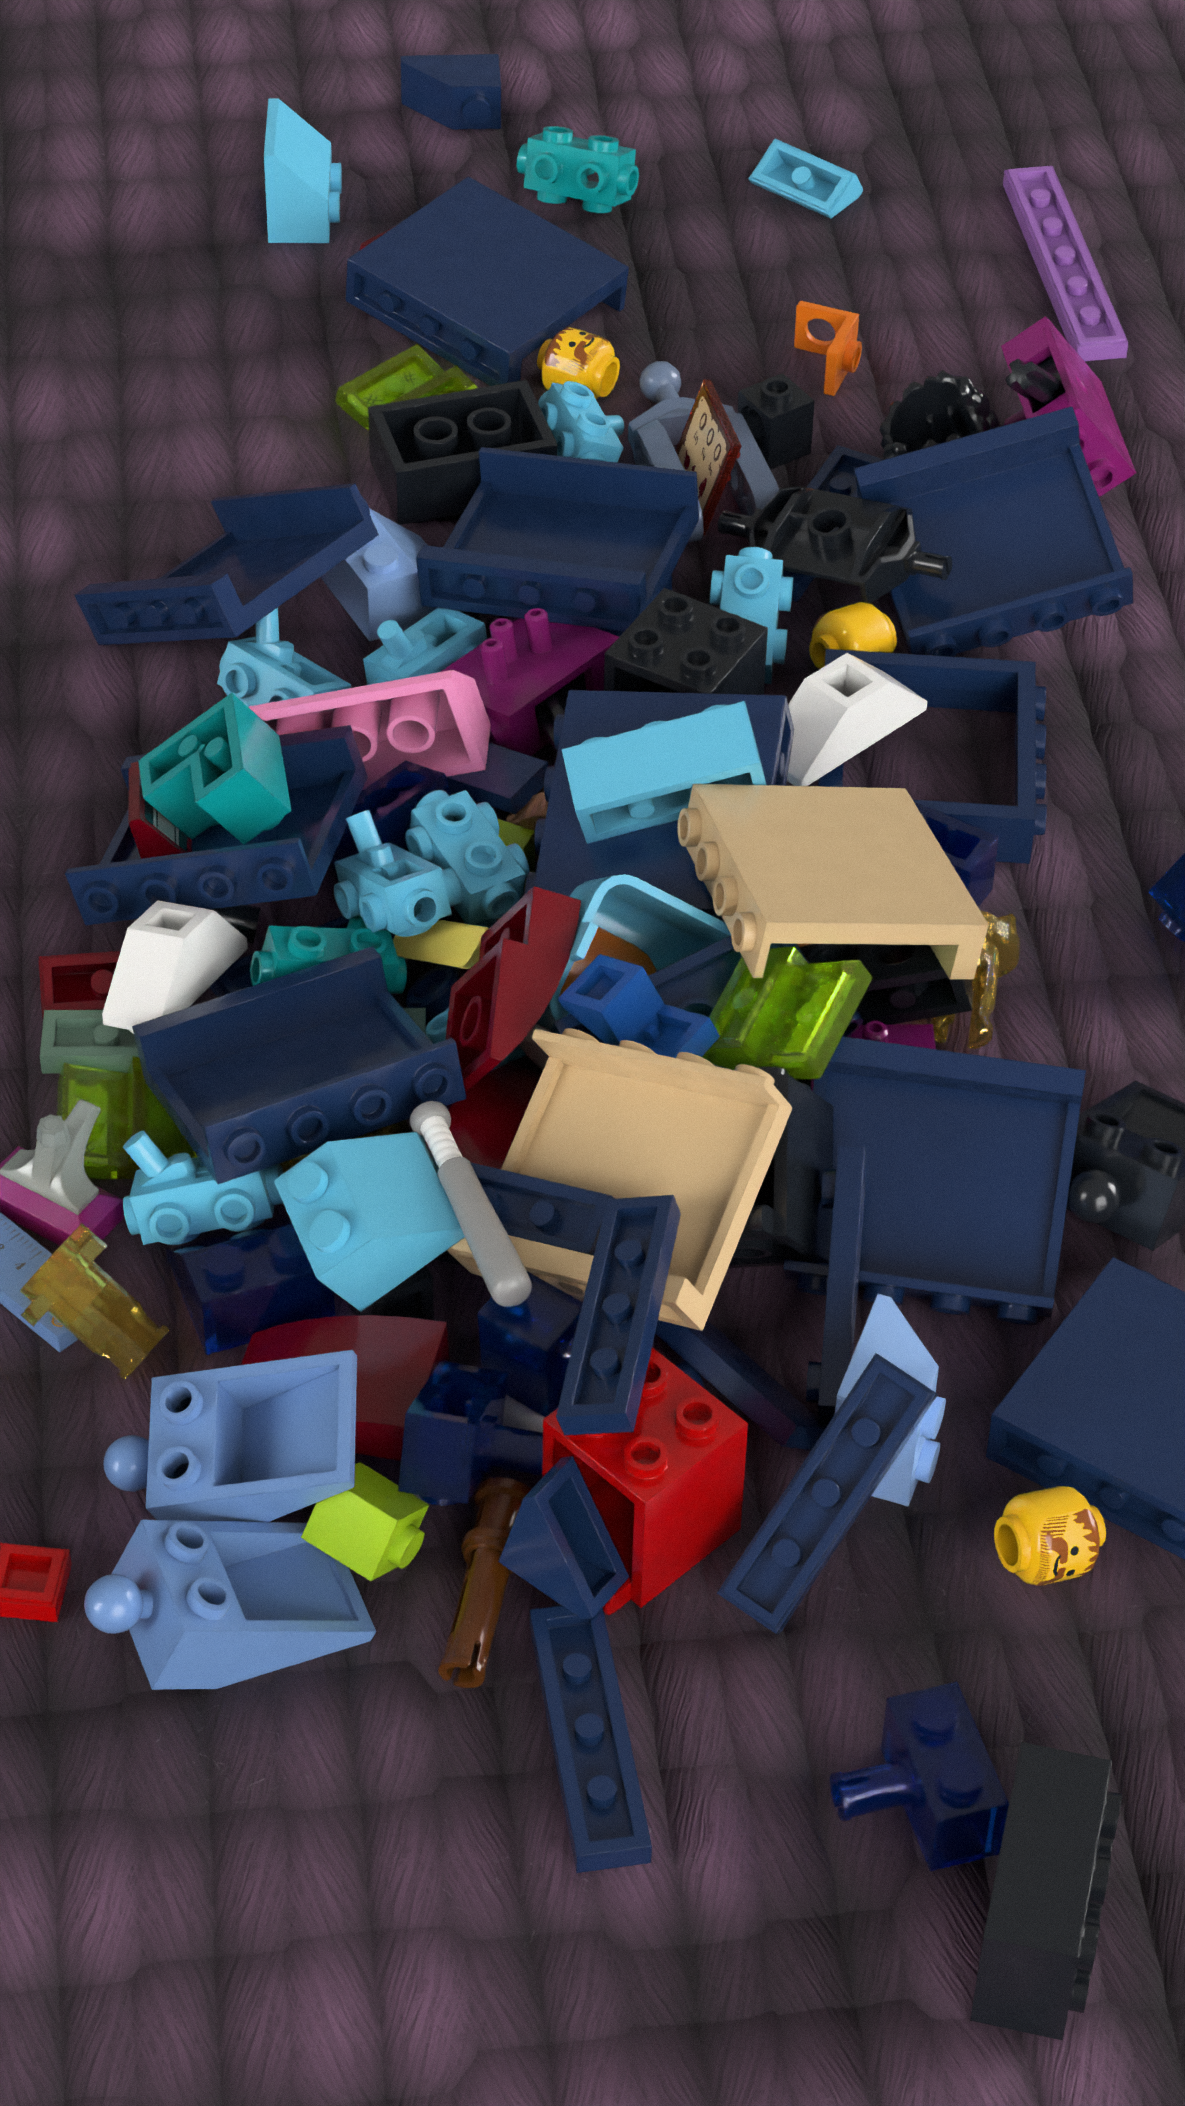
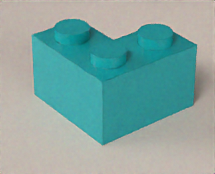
M230 693L138 760L143 799L180 831L191 838V840L210 826L220 824L245 845L261 832L273 829L281 822L285 815L292 811L279 735L233 693Z

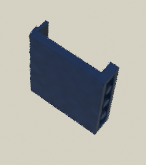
M468 176L347 259L346 301L484 383L494 386L520 381L523 358L600 302L619 312L623 310L629 267Z
M1072 406L854 468L858 498L912 508L916 541H920L921 550L952 557V570L947 580L921 574L910 575L907 581L889 591L909 654L954 657L957 653L982 646L988 648L998 647L1009 642L1013 637L1034 631H1054L1063 627L1069 621L1090 615H1110L1120 610L1123 606L1133 604V573L1130 567L1124 569L1080 446L1079 424Z
M481 447L479 450L481 483L443 547L423 545L416 557L421 606L525 619L524 615L530 609L542 608L547 611L549 622L625 631L665 588L699 521L697 472Z
M356 483L216 497L211 501V504L225 533L159 579L89 584L74 596L98 645L237 637L379 535L370 516L366 500L360 494Z
M569 690L565 713L557 714L554 722L553 736L555 749L558 751L555 766H548L545 772L544 794L548 808L546 818H539L536 823L534 842L539 858L536 872H529L527 875L525 894L535 886L570 896L574 889L585 881L626 874L637 877L724 921L722 916H718L715 913L713 899L704 881L698 879L695 864L686 846H681L677 832L678 820L587 844L575 812L562 749L580 745L590 738L610 737L640 729L654 721H670L701 713L711 706L731 705L745 701L766 784L786 786L794 736V725L786 696Z
M351 725L279 735L292 811L285 815L281 822L273 829L261 832L245 845L222 825L218 824L210 826L192 839V852L141 859L128 823V808L100 864L69 868L65 873L84 924L93 925L138 919L157 900L204 909H217L316 896L348 824L346 818L351 816L368 777ZM146 754L126 757L120 769L128 791L131 763L137 762Z
M373 946L132 1026L146 1084L218 1185L314 1152L326 1142L352 1139L409 1119L413 1110L425 1102L437 1101L447 1106L467 1099L455 1040L450 1038L435 1044L432 1043L389 993L382 958Z
M836 1036L819 1071L815 1073L813 1092L833 1106L832 1168L836 1169L838 1145L866 1148L867 1174L858 1289L864 1290L863 1300L874 1303L877 1294L891 1297L897 1306L903 1305L904 1296L929 1299L930 1310L952 1315H969L971 1306L997 1309V1320L1020 1325H1037L1038 1316L1051 1317L1086 1070ZM785 1259L783 1268L786 1279L797 1280L796 1290L827 1296L829 1263L813 1264Z
M1112 1257L992 1413L986 1458L1046 1489L1057 1486L1075 1488L1087 1499L1089 1505H1094L1098 1508L1102 1517L1184 1560L1185 1292L1157 1279L1147 1271L1137 1269Z

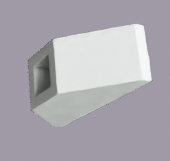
M845 653L805 678L788 704L794 725V736L787 781L794 786L810 785L926 711L927 701L882 670L849 653Z
M157 900L127 928L102 1013L103 1025L128 1029L133 1033L132 1026L190 1007L248 949L247 938L214 910Z

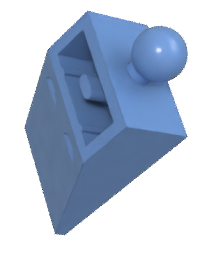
M353 1350L152 1377L149 1440L137 1435H127L115 1440L108 1447L104 1456L103 1466L106 1477L115 1487L123 1491L135 1492L147 1487L146 1509L157 1520L270 1522L352 1489L355 1486L357 1355Z
M141 1520L112 1574L97 1579L89 1587L84 1600L86 1616L90 1623L98 1630L116 1634L129 1629L152 1690L222 1688L369 1642L376 1633V1629L350 1569L301 1538L307 1523Z

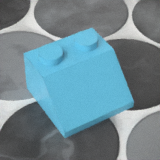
M268 98L264 146L268 243H329L330 223H340L341 163H332L331 142L279 98Z
M417 1132L326 1142L274 1180L316 1278L360 1312L465 1237L452 1205L437 1176L439 1169L424 1138Z

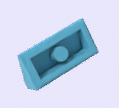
M778 139L773 140L748 178L750 183L830 219L858 199L863 192V188L855 173Z

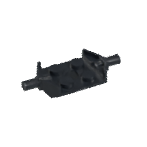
M797 486L780 488L763 509L757 508L752 516L724 510L722 512L723 515L721 514L718 520V531L720 534L747 538L750 542V547H759L770 551L773 559L783 560L784 571L860 586L862 601L869 604L907 581L910 575L921 574L947 580L952 570L951 556L921 550L920 541H916L912 508ZM835 527H841V529L835 532H830Z

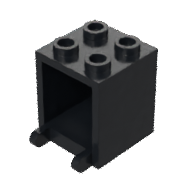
M664 588L605 652L604 691L764 695L768 627Z
M756 1067L774 1078L775 1082L773 1085L793 1108L728 1268L784 1265L785 1259L813 1264L829 1263L832 1209H823L821 1202L824 1168H832L833 1106L811 1091L809 1085L802 1084L790 1076L788 1070L779 1067Z

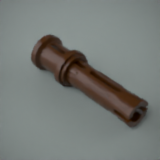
M503 1477L488 1478L481 1481L476 1488L474 1497L475 1504L479 1509L474 1528L465 1534L461 1545L464 1560L468 1565L445 1653L438 1668L439 1675L447 1682L452 1677L454 1667H458L453 1685L457 1687L475 1688L482 1685L485 1680V1669L510 1574L514 1573L498 1561L523 1498L531 1490L524 1483L514 1479Z

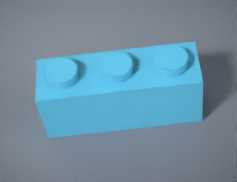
M745 701L731 705L711 706L701 713L670 721H654L640 729L610 737L590 738L580 745L562 749L575 812L587 844L678 820L680 811L683 808H688L693 784L767 785Z

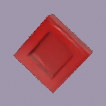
M0 1542V1617L57 1622L72 1566L70 1549Z

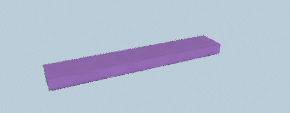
M1053 166L1004 170L1003 187L1066 340L1084 361L1126 358L1128 340Z

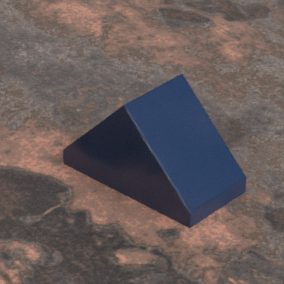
M573 1456L561 1457L523 1498L498 1562L569 1611L579 1615V1618L593 1619L630 1576Z

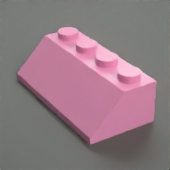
M455 670L248 707L278 735L351 725L368 776L361 792L486 770L491 723L475 679Z

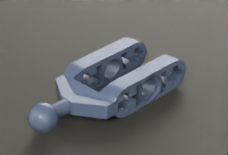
M655 361L642 371L639 383L644 396L657 404L629 422L628 441L633 450L635 465L685 470L673 445L680 443L697 399L679 397L678 393L682 384L680 372L666 361ZM711 402L731 445L721 472L741 513L752 516L757 508L763 509L778 492L779 487L743 415L735 413L732 406ZM699 500V521L688 543L701 541L703 538V516Z

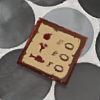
M703 379L675 450L685 471L697 472L698 500L703 516V535L708 530L727 481H730L732 478L730 473L736 459L741 456L740 449L742 447L712 381Z

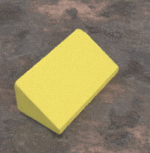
M439 919L428 931L408 937L395 935L393 942L398 956L470 969L479 961L481 936L489 928Z

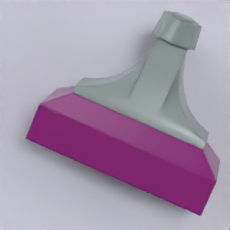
M80 1099L65 1121L61 1116L51 1114L40 1119L37 1126L36 1149L26 1150L18 1146L0 1164V1212L17 1224L85 1258L125 1216L123 1199L94 1185L85 1172L84 1154L101 1108Z

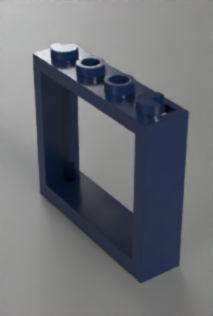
M826 649L825 666L845 653H849L882 670L927 701V707L1015 713V806L928 800L913 801L948 859L1030 864L1034 835L1045 834L1047 805L1036 803V799L1044 800L1047 771L1046 764L1036 763V760H1044L1046 746V725L1036 724V721H1044L1046 705V686H1036V662ZM844 763L819 778L817 786L843 787Z

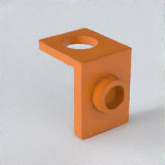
M799 301L796 306L794 347L826 355L824 394L835 396L848 372L854 373L860 361L862 342L857 341L859 314ZM812 319L827 321L834 328L835 338L830 341L816 339L809 332L808 322Z

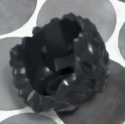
M942 370L937 374V377L927 376L924 385L915 381L910 383L908 388L903 391L902 402L897 400L889 405V414L884 422L881 423L879 430L883 437L880 443L884 449L883 460L998 428V417L991 409L987 396L980 389L973 386L969 377L951 375Z

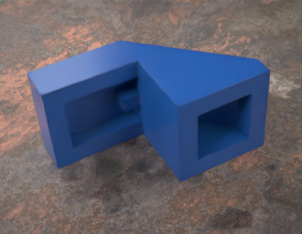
M599 954L558 998L560 1004L568 1013L605 1044L619 1046L620 1041L630 1040L650 1048L658 1055L676 1058L679 1052H688L702 1057L720 1037L710 1017L666 1005L643 966Z

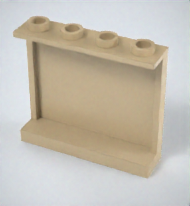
M693 784L688 808H683L678 817V839L681 846H686L695 864L698 879L704 881L713 899L715 913L718 916H722L731 934L732 945L736 952L741 953L753 978H763L771 943L930 945L949 979L974 980L989 924L906 788Z
M535 1029L532 1039L549 1058L501 1170L611 1195L615 1199L674 1195L681 1216L658 1320L703 1331L793 1107L773 1085L775 1082L774 1078L767 1072L754 1066L738 1064L735 1070L716 1067L703 1057L688 1052H679L677 1057L673 1058L658 1055L650 1048L630 1040H622L619 1046L600 1043L593 1036L576 1029H564L562 1034ZM508 1235L530 1277L532 1289L579 1301L584 1300L593 1255ZM465 1237L447 1250L471 1274L482 1276Z

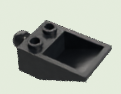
M1135 1080L1080 1113L1066 1209L1072 1211L1075 1216L1085 1222L1103 1226L1152 1251L1178 1234L1185 1224V1103Z

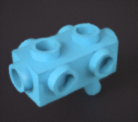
M567 381L564 384L552 382L550 389L540 397L538 405L558 444L557 456L617 463L624 449L618 439V436L622 435L624 431L622 417L619 415H605L596 401L593 392L586 386L573 381Z
M746 547L739 551L738 556L726 555L724 571L713 570L710 605H720V609L768 627L765 683L771 684L773 664L785 663L788 630L777 628L779 611L790 612L793 577L783 576V560L773 559L770 551L759 547Z
M278 608L255 623L256 637L228 641L226 651L220 660V673L217 684L222 686L227 696L233 693L247 707L351 687L350 683L296 653L294 645L289 641H280Z
M442 608L435 609L405 631H402L399 624L394 620L383 622L377 629V635L382 641L383 646L363 659L367 685L442 671L487 640L485 623L460 611Z
M436 790L425 795L419 801L416 808L411 810L410 829L405 834L408 850L410 853L441 867L447 873L455 895L454 903L450 904V907L454 906L465 924L490 928L497 922V918H501L524 896L525 879L529 873L527 858L518 844L513 843L505 846L498 836V819L488 802L484 801L476 804L466 790L450 796L443 790Z
M369 810L346 818L359 852L334 862L339 883L334 885V896L340 912L346 919L359 915L362 917L366 927L371 929L373 933L386 929L397 936L408 937L428 931L440 918L452 914L450 904H453L455 900L454 889L449 876L441 867L390 842L382 844Z
M140 1131L133 1135L123 1146L125 1151L140 1167L139 1170H136L130 1195L123 1198L124 1216L130 1234H140L143 1245L155 1242L167 1245L184 1244L194 1240L202 1232L221 1228L235 1232L249 1230L262 1224L265 1219L273 1218L275 1205L283 1204L274 1183L275 1179L284 1174L280 1164L218 1185L199 1157L191 1158L188 1153H178L167 1159L145 1131Z

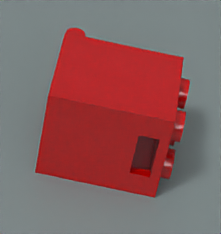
M653 1347L634 1432L564 1435L556 1418L558 1408L543 1419L542 1478L561 1457L573 1456L630 1576L603 1606L605 1614L611 1615L630 1600L642 1608L741 1529L748 1423Z

